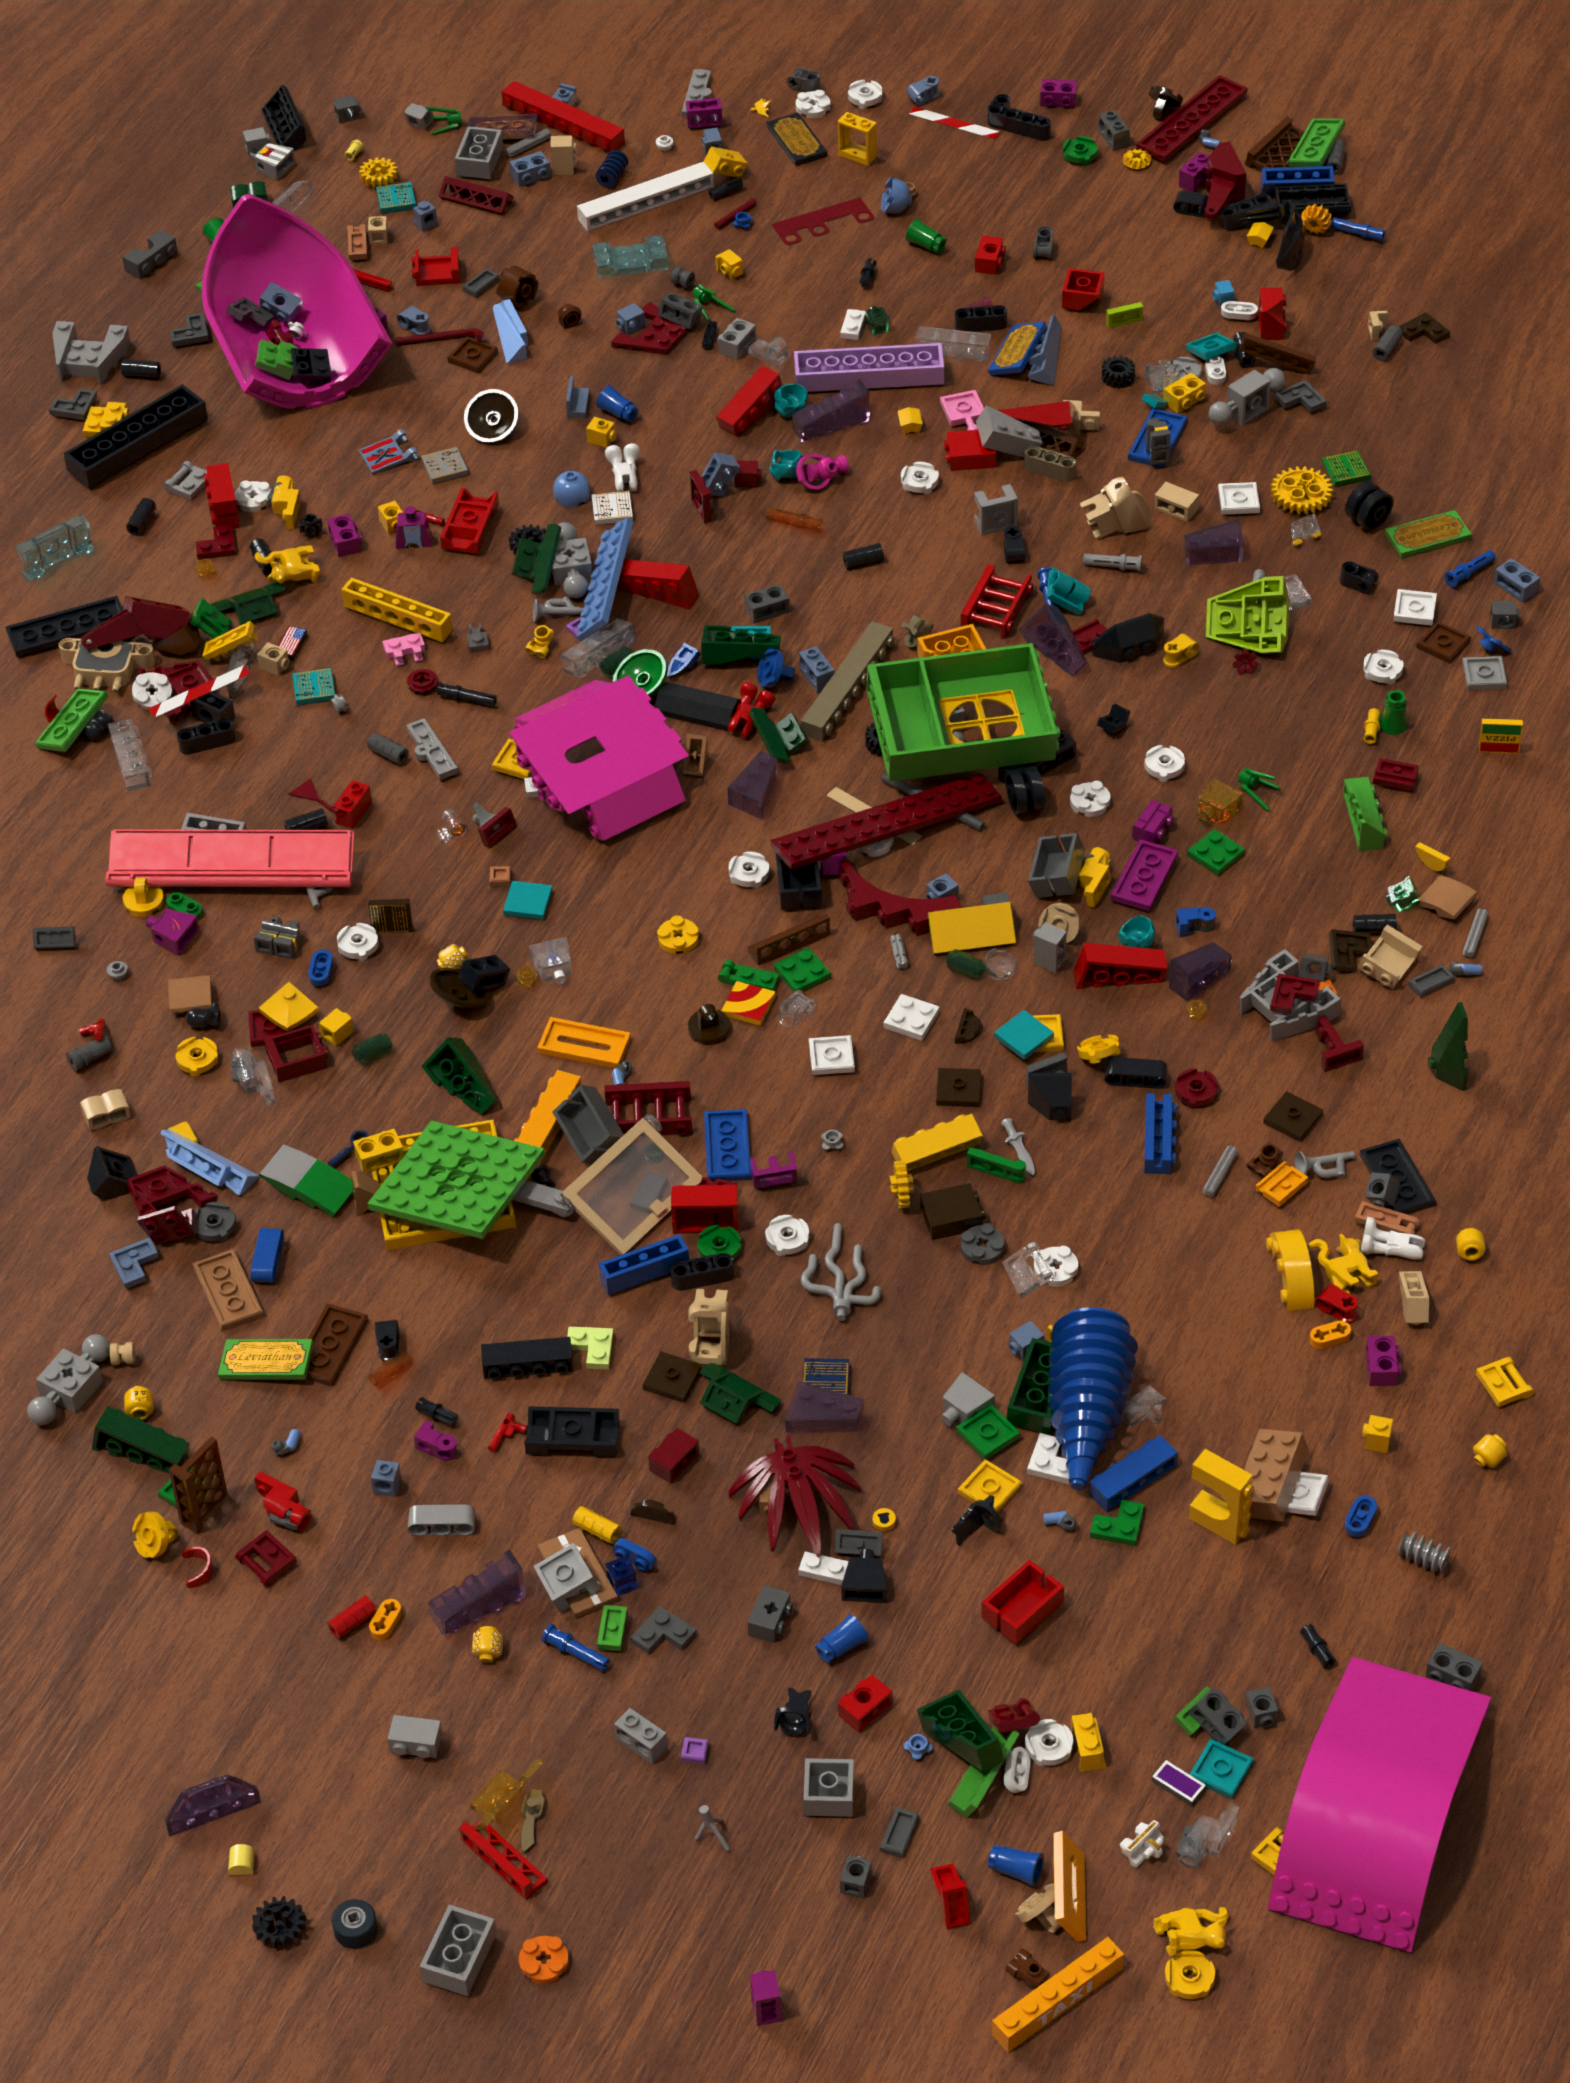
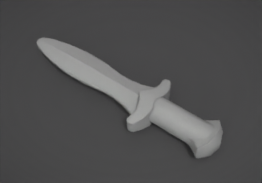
M1004 1119L1001 1126L1006 1129L1009 1135L1005 1140L1006 1145L1011 1143L1014 1146L1019 1160H1023L1026 1163V1171L1030 1175H1034L1033 1161L1022 1142V1138L1025 1137L1024 1132H1016L1013 1126V1119Z

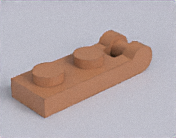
M360 224L357 227L347 225L349 260L367 259L365 224Z
M1364 1201L1361 1202L1354 1220L1355 1223L1365 1225L1367 1217H1372L1376 1221L1377 1228L1382 1231L1390 1232L1392 1230L1398 1233L1414 1235L1415 1230L1420 1225V1221L1416 1217Z

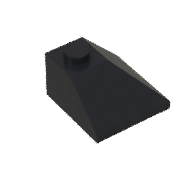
M1028 1073V1104L1048 1120L1071 1121L1072 1073Z
M96 1146L87 1176L92 1194L107 1199L129 1194L128 1179L137 1176L131 1157Z

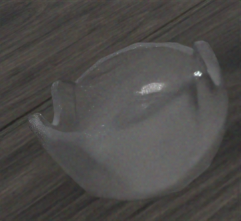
M994 948L986 954L984 968L990 978L1003 981L1012 977L1015 972L1016 963L1014 957L1006 950L998 951Z

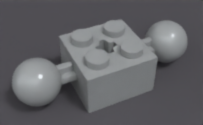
M1270 368L1263 375L1253 370L1236 382L1231 383L1228 386L1227 403L1219 401L1212 404L1209 408L1208 416L1210 421L1215 425L1222 426L1227 424L1232 418L1240 425H1244L1269 409L1270 392H1277L1285 385L1286 378L1284 373L1277 368Z
M562 522L558 524L561 526V533L552 567L554 585H563V589L569 597L580 598L586 594L588 590L587 581H591L592 565L586 538L576 539L577 532L575 527L570 523Z
M100 1334L88 1336L82 1344L83 1354L81 1356L63 1348L38 1376L36 1382L41 1397L34 1398L29 1403L27 1409L28 1417L33 1423L47 1425L52 1422L57 1412L56 1404L77 1413L98 1389L103 1381L100 1368L94 1363L104 1361L110 1354V1343L106 1337Z

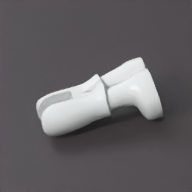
M633 443L626 445L623 451L624 463H622L620 447L617 445L607 447L605 457L613 466L612 472L615 475L617 491L623 492L624 483H629L631 492H635L638 487L635 462L640 457V447Z
M1367 1217L1360 1251L1366 1255L1385 1254V1256L1395 1255L1412 1260H1421L1425 1238L1414 1234L1398 1233L1392 1230L1390 1232L1382 1231L1377 1228L1374 1218Z

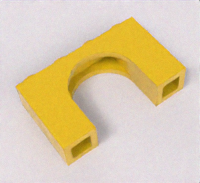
M1204 1449L1192 1464V1478L1217 1492L1225 1502L1201 1490L1190 1504L1189 1519L1236 1545L1241 1538L1244 1539L1248 1535L1250 1530L1248 1525L1251 1518L1250 1506L1253 1501L1251 1499V1493L1254 1489L1252 1485L1253 1475Z

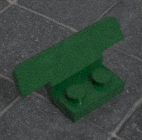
M558 524L547 525L544 541L540 543L523 537L519 539L511 575L534 581L532 594H541L547 590L561 533V526Z
M276 582L214 602L211 605L219 611L234 608L239 624L243 625L249 621L252 622L276 614L277 610L271 595L284 591L285 587L283 584Z
M753 707L749 711V715L774 761L786 764L790 761L788 756H792L809 743L800 723L792 712L775 724L769 720L764 708Z
M709 1363L702 1367L700 1371L701 1374L711 1379L700 1404L736 1424L741 1423L749 1404L755 1403L772 1413L780 1406L781 1400L778 1397L715 1363Z

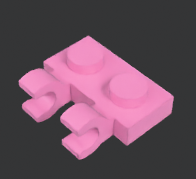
M421 633L382 641L387 659L394 658L396 666L404 665L402 657L407 654H413L415 662L423 661L421 653L425 651V644Z

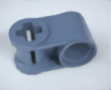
M928 76L909 85L906 94L917 105H923L940 96L938 89L939 79L936 76Z
M410 306L397 315L399 325L415 335L429 334L431 332L428 326V314L420 311L415 306Z

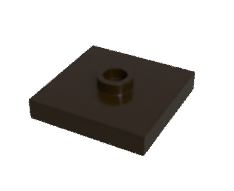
M938 1068L936 1105L979 1107L981 1069Z
M1286 1091L1264 1117L1263 1123L1301 1141L1323 1115V1109Z
M660 1351L643 1383V1390L684 1403L700 1374L702 1364Z

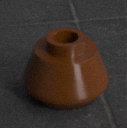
M564 304L558 310L559 323L563 327L577 325L582 316L581 310L572 304Z

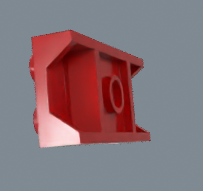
M461 487L440 537L441 549L478 554L483 544V534L490 517L495 515L499 505L498 492H493L489 498L472 496L465 487Z

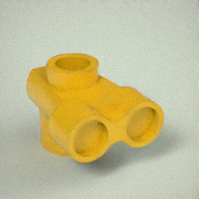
M541 625L535 629V637L532 642H528L525 651L528 654H535L540 658H546L554 631L545 625Z

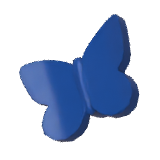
M1480 625L1477 627V630L1484 636L1479 644L1488 651L1492 652L1495 647L1506 653L1512 651L1511 648L1503 645L1501 641L1490 636Z

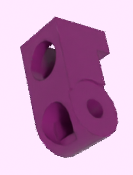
M425 1420L414 1435L415 1448L444 1461L454 1459L457 1455L455 1437L449 1434L443 1435L435 1431L434 1424Z

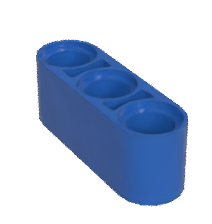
M260 1228L251 1266L252 1282H275L284 1241L283 1229Z

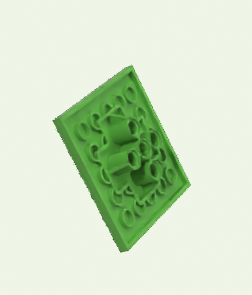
M431 1121L367 1203L368 1208L372 1211L483 1239L543 1159L545 1150L541 1147Z

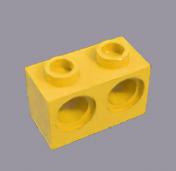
M1190 372L1163 388V399L1168 402L1167 406L1179 414L1205 398L1206 383Z
M395 1129L353 1141L355 1155L363 1174L399 1163L404 1157L403 1147Z

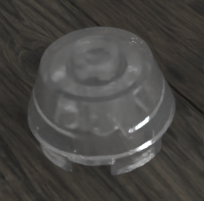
M1158 360V364L1151 365L1150 362L1146 364L1144 375L1151 390L1163 392V388L1179 380L1181 371L1179 370V364L1173 365L1172 360Z

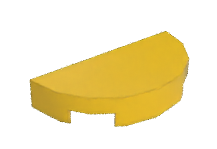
M1418 843L1415 846L1419 858L1431 870L1442 871L1450 864V857L1423 843Z

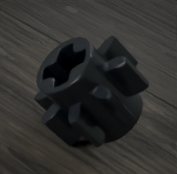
M307 514L303 519L299 520L300 533L305 532L306 537H316L319 532H322V519H317L316 515Z

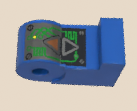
M1209 907L1177 909L1175 923L1179 937H1185L1191 931L1209 932L1213 930L1216 912Z

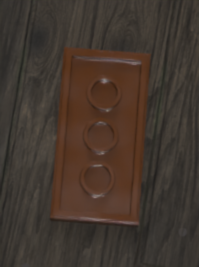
M326 1304L308 1339L313 1340L314 1346L306 1376L307 1380L333 1386L368 1321V1315L332 1304Z

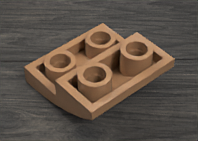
M1439 876L1417 899L1419 907L1435 909L1439 917L1456 919L1477 896V892L1459 881Z
M210 975L168 980L170 1013L182 1014L194 1008L206 1010L212 1006Z

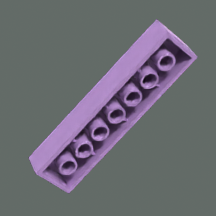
M941 343L794 351L796 384L804 386L807 392L944 384V361Z

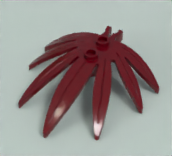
M790 1435L786 1436V1449L778 1442V1438L773 1439L776 1452L767 1454L749 1465L733 1483L728 1492L729 1498L755 1479L741 1504L738 1514L739 1521H741L762 1493L771 1477L775 1476L768 1502L769 1543L771 1552H774L783 1517L786 1483L800 1525L817 1557H820L819 1517L815 1498L807 1478H809L819 1494L850 1530H855L843 1500L830 1482L815 1469L817 1468L861 1492V1486L848 1473L832 1464L835 1463L854 1469V1463L843 1455L827 1448L818 1446H799L794 1448L791 1445Z

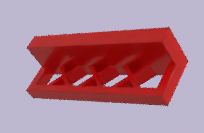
M481 1819L473 1826L466 1821L459 1827L461 1841L525 1900L548 1882L547 1878L485 1820ZM483 1828L488 1833V1840L478 1831ZM494 1846H502L505 1849L504 1855H502ZM510 1861H519L521 1863V1870L517 1869ZM526 1876H535L538 1881L532 1885V1881Z

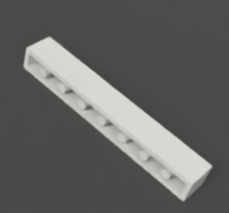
M704 162L577 205L578 220L587 232L713 188L714 173Z

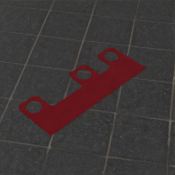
M859 197L771 225L784 244L790 245L802 240L796 230L807 227L813 236H820L830 231L824 223L825 221L852 214L857 222L863 223L874 219V215ZM862 212L868 213L869 218L859 219L858 214ZM822 226L825 230L822 233H816L813 231V228ZM789 234H793L797 237V239L795 241L789 242L785 239V237Z

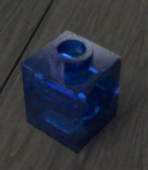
M626 1555L605 1564L606 1576L617 1596L637 1589L636 1572Z

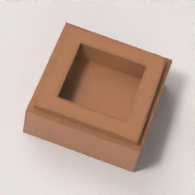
M490 867V887L510 886L511 867Z

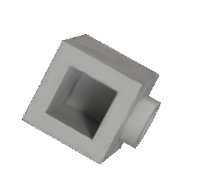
M263 127L243 131L244 144L248 156L252 149L261 150L266 144L270 143L269 134H265Z

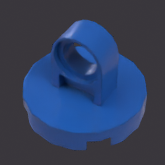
M768 649L764 653L767 655L765 660H760L758 666L757 680L761 681L759 685L772 688L779 678L793 680L795 669L783 665V655L779 650Z

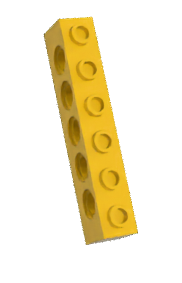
M351 578L341 589L343 606L412 632L421 633L423 636L440 642H444L453 631L451 613Z

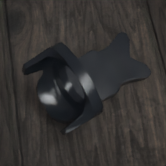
M989 1495L985 1500H978L972 1503L960 1517L957 1524L952 1527V1533L956 1535L957 1545H961L968 1534H971L982 1525L996 1533L1002 1528L1001 1523L1003 1519L997 1515L993 1506L994 1496Z
M788 1688L789 1702L786 1703L785 1707L776 1709L774 1731H777L778 1726H780L781 1731L786 1735L800 1736L804 1731L805 1735H808L811 1714L808 1712L807 1702L811 1697V1690L798 1693L794 1688Z

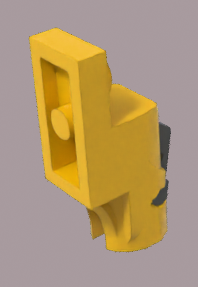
M281 475L274 482L267 498L272 504L274 513L282 515L283 521H286V529H294L300 506L299 490L294 489V479Z
M1099 847L1093 848L1085 857L1079 873L1080 887L1085 889L1084 896L1086 897L1087 906L1093 908L1096 907L1111 882L1109 867L1111 859H1108L1110 854Z

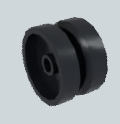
M1364 481L1348 497L1345 504V513L1368 531L1375 530L1390 515L1394 499L1392 495L1382 490L1374 482Z
M1032 766L1024 768L1022 774L1019 770L1006 772L1007 797L1014 815L1025 814L1028 808L1032 811L1044 810L1045 792L1038 769Z

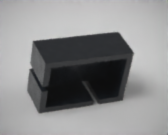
M775 852L781 910L798 909L799 905H803L804 908L822 907V889L818 862L790 870Z

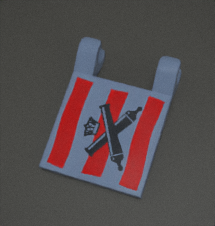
M404 429L398 430L389 438L358 450L372 475L403 462L417 461L419 459L415 447L409 448L403 454L397 443L403 444L408 441V438L404 436L406 435Z

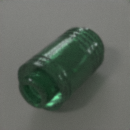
M623 647L603 658L599 664L605 676H613L618 665L627 656L634 653L631 648Z
M957 949L953 952L950 951L945 961L948 963L947 968L972 979H980L986 966L983 960Z
M379 1033L355 1044L352 1055L356 1062L361 1064L367 1063L388 1053L392 1049L391 1040L386 1033Z

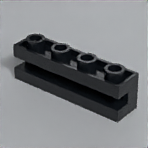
M571 1337L481 1344L484 1379L573 1372Z

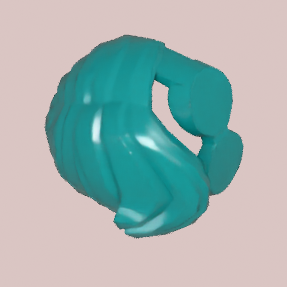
M798 384L781 386L774 393L776 400L775 408L780 416L784 418H790L802 412L809 398L807 390L804 386Z
M774 450L771 466L769 467L772 476L778 481L781 478H797L796 469L799 460L803 457L802 453L798 450Z
M1143 915L1131 918L1121 927L1118 933V940L1126 947L1149 949L1156 938L1154 923Z

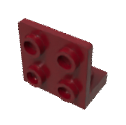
M176 1206L137 1217V1223L155 1245L196 1234V1213L192 1208L180 1211Z

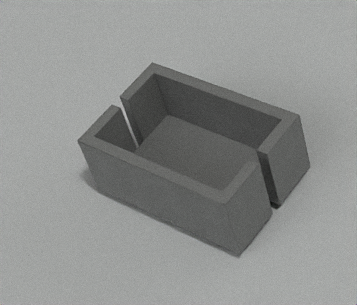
M1078 833L1060 835V840L1066 852H1064L1057 835L1039 837L1028 878V883L1036 898L1051 897L1054 893L1057 896L1075 893L1085 853V848Z
M580 1085L568 1096L569 1100H564L552 1112L581 1162L593 1164L624 1134L597 1088Z

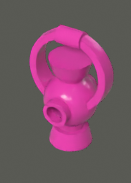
M812 453L805 455L799 460L796 474L798 481L805 488L819 490L825 487L837 473H847L849 464L844 455L833 459ZM808 458L818 460L815 465L805 464L803 471L802 466ZM818 477L823 480L818 486L810 485L805 481L807 479L808 482H813Z

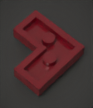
M232 524L214 526L213 540L196 542L198 560L236 555Z
M1278 973L1270 1011L1291 1014L1295 998L1316 1001L1320 980Z

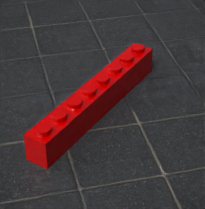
M513 81L501 91L503 106L607 152L617 150L625 143L624 128L521 83Z

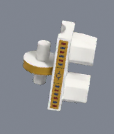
M1153 1820L1149 1825L1141 1822L1135 1830L1136 1838L1134 1840L1125 1838L1120 1843L1121 1851L1129 1858L1131 1866L1137 1868L1150 1856L1159 1858L1163 1854L1160 1846L1164 1843L1165 1839L1159 1830V1822Z

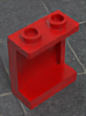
M458 246L451 247V255L419 257V250H415V256H412V267H415L412 268V279H416L417 286L460 284Z

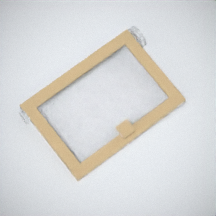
M647 1114L560 1194L562 1197L560 1200L561 1205L567 1210L573 1208L619 1255L627 1253L671 1211V1186H691L702 1182V1176L659 1134L662 1126L650 1114Z

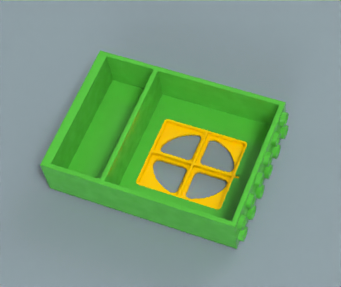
M1033 643L867 665V695L889 782L1056 760V751H1059L1057 738H1060L1059 726H1055V711H1051V697L1047 696V682L1042 679L1043 668L1038 665L1039 654L1038 651L1034 650ZM987 700L1001 703L1010 708L1014 714L986 718L981 702ZM966 703H973L975 705L977 720L955 723L949 721L951 714L960 706ZM1015 723L1017 725V729L1011 737L991 739L989 726ZM980 728L984 740L965 743L957 739L952 732L955 730Z

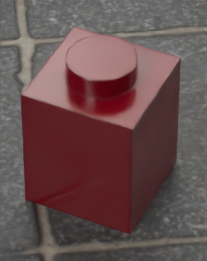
M736 460L740 468L734 477L735 487L757 488L758 480L762 479V469H758V461Z

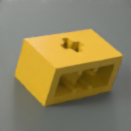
M710 147L704 159V163L713 173L737 178L742 177L748 165L739 152Z

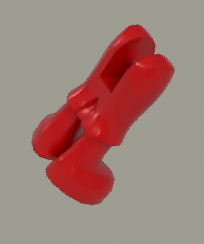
M751 682L742 683L740 687L742 699L740 704L737 705V710L728 725V731L731 733L735 731L738 723L744 725L745 727H743L740 735L743 739H746L754 728L749 711L753 708L751 703L758 693V688ZM761 691L754 707L764 708V710L768 709L775 703L776 698L769 691Z

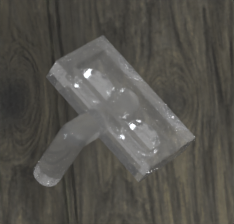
M1148 1385L1126 1402L1127 1407L1120 1414L1122 1420L1132 1428L1146 1417L1154 1424H1159L1161 1422L1162 1405L1165 1404V1397L1151 1385Z

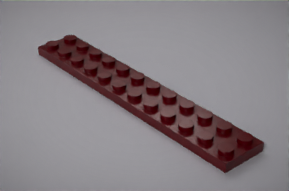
M979 773L772 839L771 847L790 870L845 851L849 852L1000 803L1002 796Z

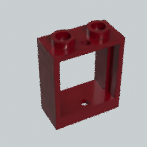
M313 1025L264 1039L266 1054L278 1082L327 1068L326 1059H329L328 1052L325 1046H321L323 1044L319 1032H315ZM308 1044L312 1045L315 1055L283 1064L279 1053Z

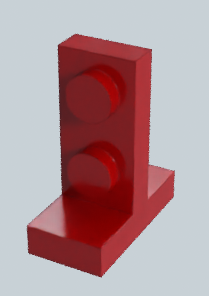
M954 1863L930 1868L931 1878L943 1907L946 1929L971 1924L967 1885L965 1880H960Z

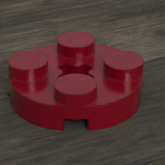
M1188 1069L1177 1077L1175 1094L1181 1102L1187 1104V1107L1196 1109L1199 1106L1211 1103L1217 1098L1218 1081L1209 1071L1204 1070L1203 1073L1198 1072L1197 1069ZM1195 1085L1196 1087H1201V1088H1200V1089H1193V1086Z

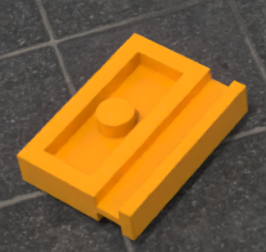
M1283 1161L1256 1184L1255 1191H1260L1265 1198L1280 1207L1308 1183V1176L1293 1166H1288L1287 1162Z

